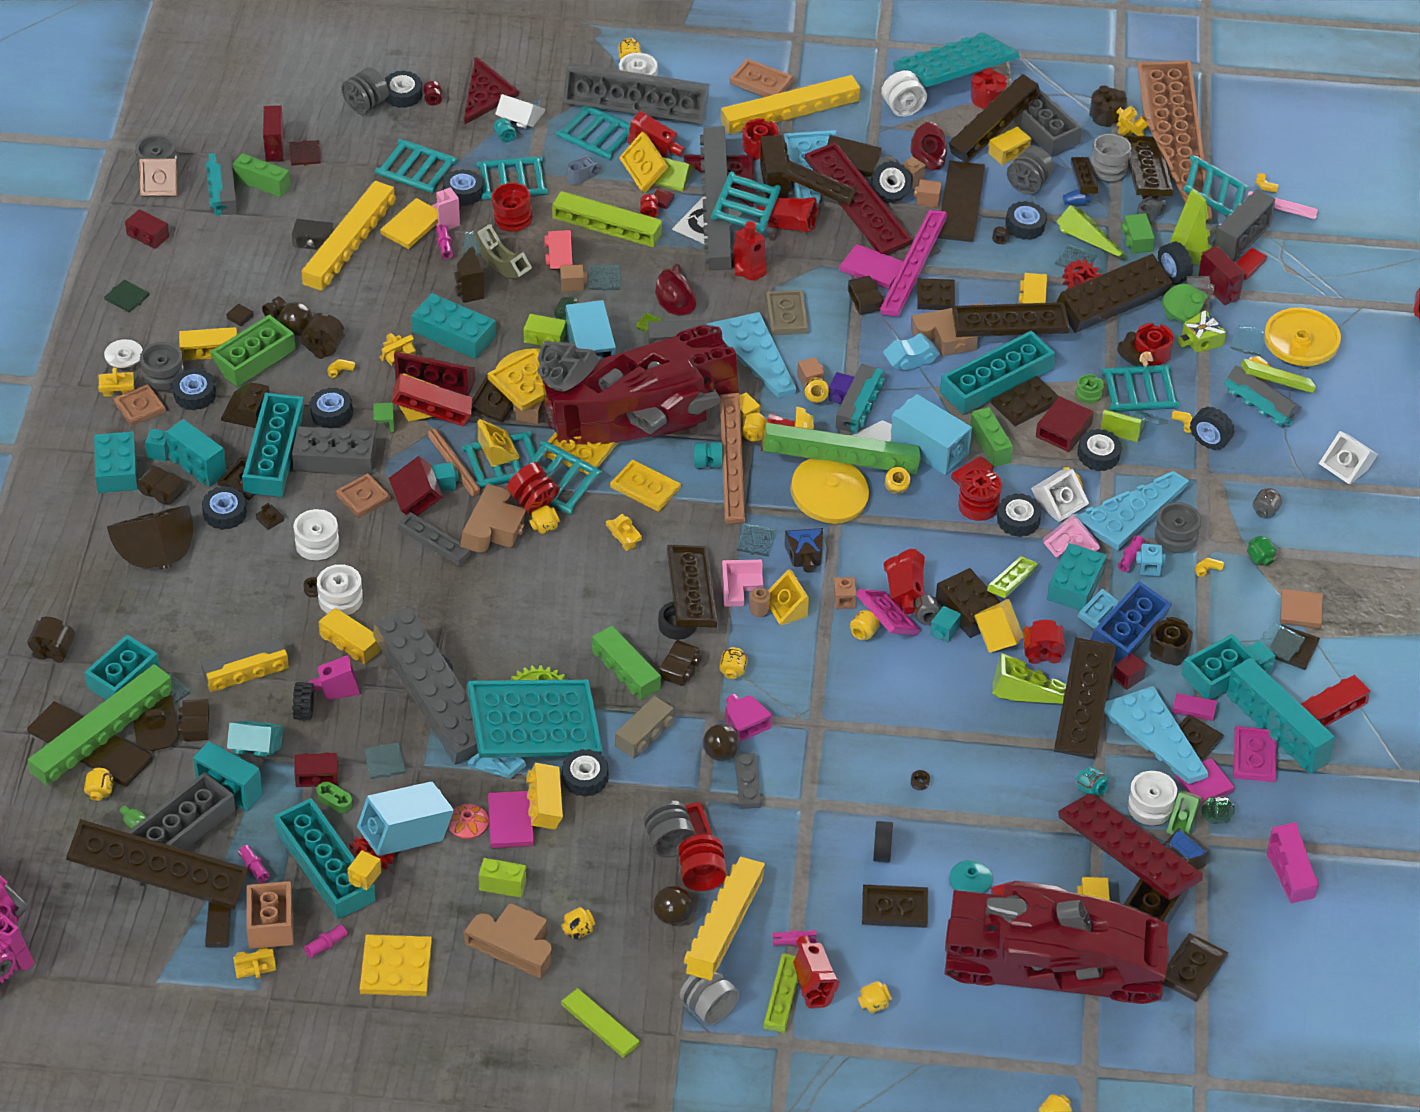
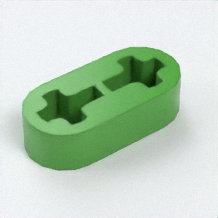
M323 782L318 785L316 790L317 798L321 803L338 813H347L352 809V797L349 793L330 782Z

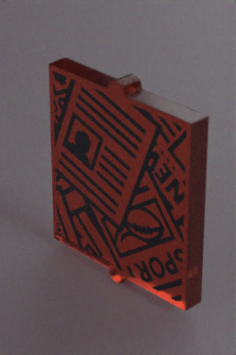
M319 140L289 142L291 166L321 164Z

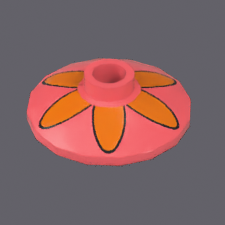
M462 804L453 809L448 829L454 836L462 839H472L486 831L489 825V817L483 808L474 804Z

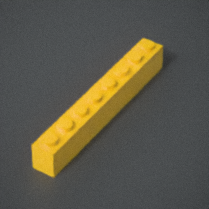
M849 75L721 108V123L725 126L727 133L731 135L742 132L746 123L752 119L763 118L766 122L770 123L772 121L777 123L860 101V86L854 77Z
M378 181L372 183L302 269L303 285L323 291L331 283L332 278L336 273L340 272L344 263L349 261L352 253L368 237L369 232L376 227L381 217L385 216L389 207L394 205L396 200L394 187Z
M740 856L737 864L732 865L730 876H726L724 889L720 888L717 901L714 900L712 903L711 913H707L704 926L701 925L699 928L698 938L693 939L691 951H687L684 964H687L686 974L712 981L763 881L765 863Z

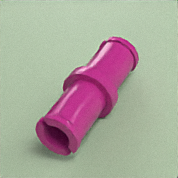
M441 224L443 229L441 231L440 225L436 227L438 235L437 244L441 249V256L443 259H448V253L449 258H452V239L449 236L448 227Z
M1135 535L1129 547L1125 548L1124 555L1118 563V568L1122 572H1129L1133 562L1136 561L1137 552H1140L1142 544H1145L1143 537Z
M249 845L242 846L239 849L238 855L246 863L245 866L248 868V871L253 873L259 883L267 882L270 873L262 865V859L255 855Z
M339 924L329 932L321 933L318 939L305 945L304 951L309 958H313L323 950L331 949L334 943L347 937V931L343 925Z
M792 929V932H772L773 946L793 945V947H797V938L804 935L809 937L811 943H817L816 930L796 931V929Z

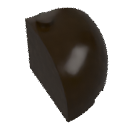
M186 505L124 520L107 526L114 548L127 562L141 568L159 567L162 570L172 567L171 563L182 559L187 554L192 542L193 521L190 507Z

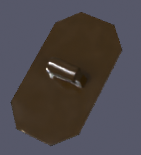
M170 694L162 698L151 709L145 711L134 721L136 744L147 751L170 748L178 738L173 696Z

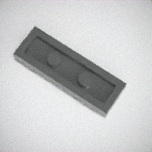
M736 754L734 761L740 809L761 808L756 754Z

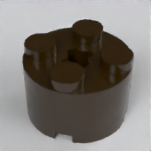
M1106 85L1100 86L1091 96L1089 115L1093 118L1092 121L1103 127H1111L1112 124L1118 123L1119 114L1117 110L1119 108L1126 109V92L1109 88Z
M317 313L312 316L300 338V343L319 359L333 355L345 337L342 323L332 315L323 316V313Z
M41 617L40 621H36L27 642L29 648L33 651L32 655L40 660L46 657L51 658L57 663H62L75 638L73 628L71 626H68V628L63 626V621L60 619Z
M1167 617L1166 620L1156 621L1151 632L1150 656L1160 662L1179 666L1189 656L1193 637L1192 629H1189L1188 624L1184 620L1175 617Z

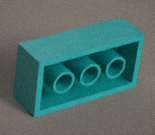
M433 293L411 315L412 332L474 359L496 337V322L494 319Z

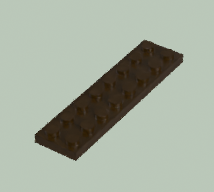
M82 819L78 823L66 856V860L231 909L236 908L248 868Z

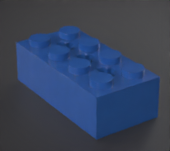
M1138 581L1095 628L1090 640L1116 644L1113 660L1118 663L1141 646L1151 634L1155 622L1158 620L1163 621L1166 618L1172 603L1141 581Z

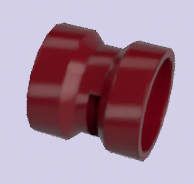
M429 81L424 84L425 102L431 106L439 105L443 100L441 85L437 81Z

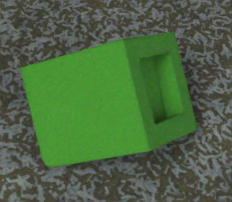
M374 403V422H390V432H394L393 403Z

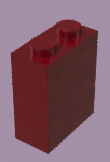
M282 105L264 106L263 140L266 162L284 161Z
M1218 246L1202 252L1198 280L1225 306L1239 300L1244 271Z
M1059 396L1037 423L1036 438L1070 452L1081 436L1092 425L1093 411Z
M420 456L389 477L399 508L405 515L411 512L418 516L443 498L431 465Z

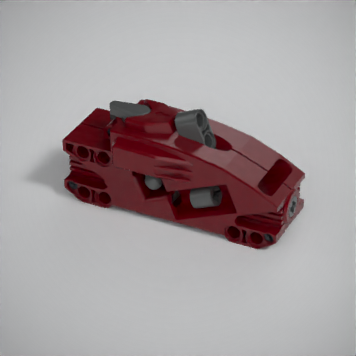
M700 325L678 332L675 337L600 359L585 379L566 391L552 389L542 381L547 425L550 429H554L559 443L562 440H566V443L570 444L569 440H573L575 444L587 445V442L592 444L601 442V444L619 443L650 436H664L686 430L707 420L706 410L721 403L720 395L739 393L736 352L733 347H727V344L723 341L720 327Z
M1016 880L1011 884L1005 883L1003 896L953 890L951 917L947 924L945 943L947 954L944 974L960 983L983 986L1002 984L1104 996L1119 1002L1146 1004L1161 1000L1162 986L1167 973L1169 945L1167 944L1168 924L1120 903L1072 893L1058 886Z

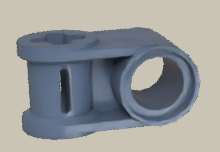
M585 154L568 163L567 181L572 185L581 184L598 175L601 170V164L594 162L590 155Z

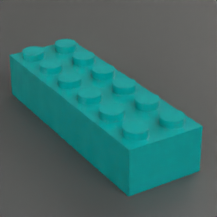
M1029 331L942 375L940 393L964 415L992 401V398L1013 387L1052 370L1055 352L1036 334Z
M265 393L242 476L243 492L283 497L292 463V452L297 427H301L304 417V397Z
M1251 658L1232 668L1227 696L1242 709L1245 715H1248L1259 728L1268 729L1270 738L1274 739L1284 749L1286 754L1295 759L1299 766L1309 774L1329 763L1335 738L1331 732Z
M312 798L274 815L275 832L337 920L376 901L373 884L368 890H365L361 887H355L349 882L347 868L355 858Z

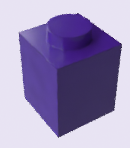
M836 372L829 386L828 401L842 404L855 377Z

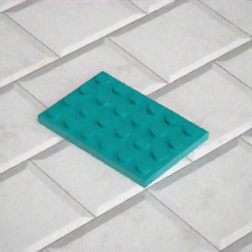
M978 33L971 38L965 37L958 42L946 43V46L933 47L930 51L917 52L914 56L901 57L898 61H894L893 64L894 69L898 71L914 73L923 86L929 87L1020 57L1019 51L986 33Z
M589 680L468 681L467 691L479 758L568 756L580 749H592V751H597L601 755L602 746Z

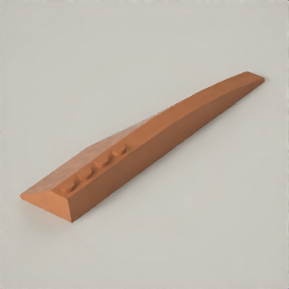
M1191 60L1138 63L1144 118L1186 203L1189 194L1182 189L1187 184L1191 167L1190 156L1194 155L1204 160ZM1199 166L1193 189L1202 193L1206 170ZM1207 205L1208 220H1212L1211 207Z

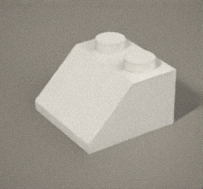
M502 94L495 115L507 118L510 122L511 120L516 121V126L526 129L527 125L534 127L544 114L545 109Z
M1339 431L1319 464L1348 484H1352L1368 471L1378 454L1350 435Z
M1073 469L1060 470L1031 488L1040 507L1058 522H1061L1089 504Z

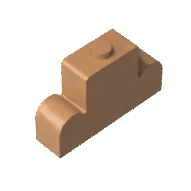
M978 303V304H972V305H984V303ZM952 308L911 315L910 329L913 336L915 337L921 333L931 341L934 340L942 356L977 350L978 336L956 337Z
M487 484L462 532L460 547L475 552L487 551L490 542L509 548L513 547L518 535L523 534L526 510L509 504L510 493L506 489Z
M509 904L496 922L488 914H479L473 918L464 931L465 945L541 979L552 963L551 945L546 940H543L547 935V921L531 910H525L514 904Z

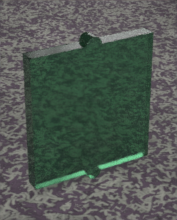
M124 279L104 296V300L130 313L138 305H141V302L150 294Z

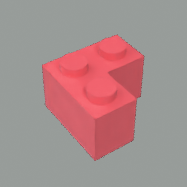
M571 230L548 231L547 235L544 236V246L548 247L549 254H545L546 265H550V269H560V266L572 265Z

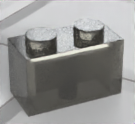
M296 219L292 231L293 247L319 250L332 234L333 223Z

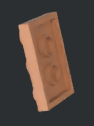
M746 59L730 77V84L763 97L782 93L793 82L792 75L750 59Z

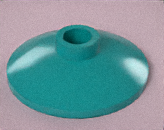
M966 860L957 863L951 869L949 880L954 890L986 893L992 885L993 877L989 868L983 863Z

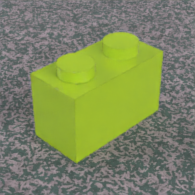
M529 314L524 327V343L542 346L544 341L564 342L566 337V320Z
M484 858L479 872V890L522 898L527 881L526 865Z

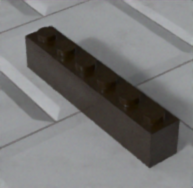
M1024 74L1015 79L1006 90H1003L994 101L990 102L981 113L977 114L962 131L950 140L948 144L951 154L963 162H969L989 144L991 139L1004 130L1041 95L1038 83Z

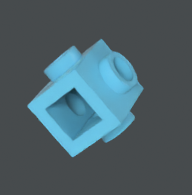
M1142 544L1141 552H1137L1136 564H1140V575L1160 576L1161 566L1165 565V553H1162V545Z

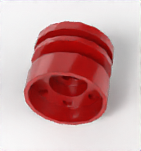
M506 183L494 190L492 193V205L496 225L508 232H516L528 227L533 220L530 192L527 187L519 183Z
M537 462L530 463L521 468L513 475L506 486L507 491L515 500H520L519 505L529 515L534 510L549 505L558 495L560 488L553 482L552 478L546 477V471Z
M984 468L969 470L962 476L958 507L963 516L975 521H986L998 513L1002 488L999 476L993 471Z
M696 835L685 839L680 844L678 853L683 885L694 891H709L720 887L725 882L727 871L722 841L711 835Z

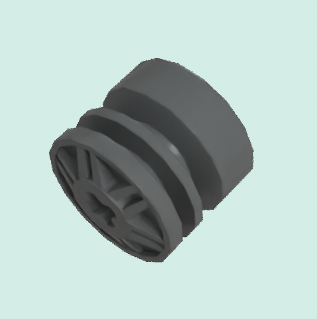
M371 67L363 69L356 76L343 82L341 86L344 100L357 114L366 113L374 108V105L380 104L389 96V90L384 78Z
M1029 146L1009 165L1006 175L1012 187L1023 194L1031 195L1036 193L1053 174L1055 165L1051 156L1044 149L1037 146Z
M679 801L661 802L650 808L644 816V825L650 836L653 850L661 857L679 856L678 849L680 844L685 839L696 836L693 825L690 822V817L687 814V809Z

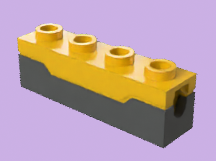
M280 638L201 661L202 675L210 692L222 690L229 686L241 684L245 681L289 668L288 655Z

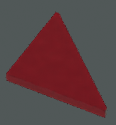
M478 57L474 58L464 124L497 108L502 94L512 98L519 96V90Z
M684 155V162L694 165L695 169L700 173H705V171H701V160H705L701 158V155ZM726 155L727 176L730 172H734L736 176L753 180V155ZM732 183L731 188L754 194L753 188ZM737 197L750 207H754V202Z

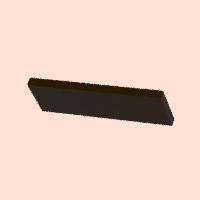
M1123 136L1131 144V153L1128 161L1136 195L1173 196V188L1167 165L1154 137Z
M949 160L941 211L947 213V219L937 238L974 242L985 164Z
M1065 302L952 306L956 337L1024 335L1029 331H1032L1034 334L1069 333L1070 329Z
M667 545L676 626L717 628L718 621L707 546Z
M1075 637L1054 752L1095 759L1116 644Z
M54 701L27 727V730L33 736L46 743H50L83 717ZM114 735L80 762L92 769H107L115 782L127 787L153 759L151 754Z

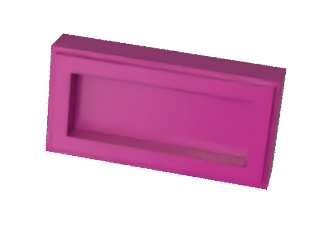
M1176 693L1172 713L1185 716L1189 714L1195 718L1213 721L1217 701Z

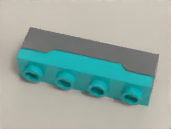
M230 152L210 153L209 161H206V170L210 172L207 173L208 184H212L208 186L209 197L213 196V198H209L210 209H214L215 216L237 214Z
M861 364L836 414L835 428L857 434L860 427H864L866 415L871 413L873 401H877L879 389H882L885 383L883 369Z
M1235 365L1224 382V385L1228 387L1227 391L1236 397L1239 394L1243 397L1242 401L1251 407L1254 404L1258 407L1257 411L1264 416L1269 414L1273 417L1272 421L1279 426L1283 424L1290 426L1302 408L1259 378L1246 374L1240 366Z

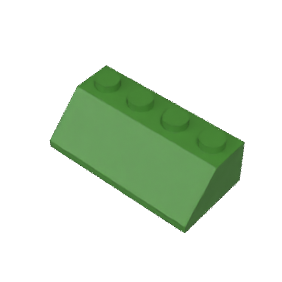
M268 315L210 351L223 376L238 387L295 351L294 333L271 315Z

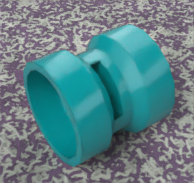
M500 118L494 123L493 129L498 134L501 142L508 143L516 137V131L509 119Z

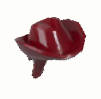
M925 122L919 126L911 139L912 156L925 164L926 169L939 170L942 168L947 156V142L944 132L934 122Z
M675 264L672 270L664 269L659 274L655 294L659 305L668 313L683 316L694 311L696 300L694 292L685 277L679 273V264Z

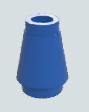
M1079 189L1063 195L1064 205H1086V203H1090V195L1080 194Z

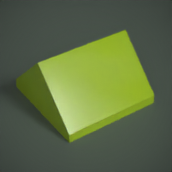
M663 158L669 167L657 179L654 185L683 192L695 170V166Z
M1104 410L1101 430L1105 429L1114 433L1119 438L1138 442L1146 420Z

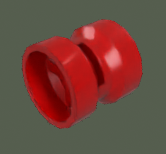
M653 194L643 195L640 198V214L656 218L658 215V198Z

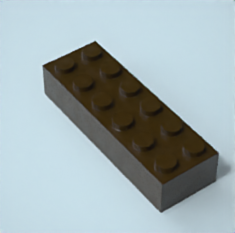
M1152 253L1061 292L1056 302H1065L1068 323L1073 332L1077 333L1163 296L1169 290L1172 281Z

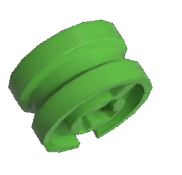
M1093 374L1082 375L1077 381L1076 397L1088 404L1098 402L1103 395V380L1096 378V375Z

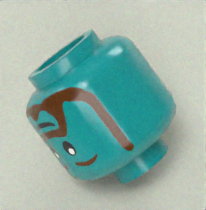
M1086 767L1077 775V787L1085 794L1098 797L1102 796L1108 789V777L1095 767Z

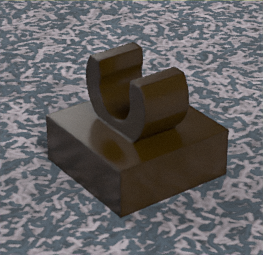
M269 503L261 507L262 510L256 513V519L267 530L284 521V516Z

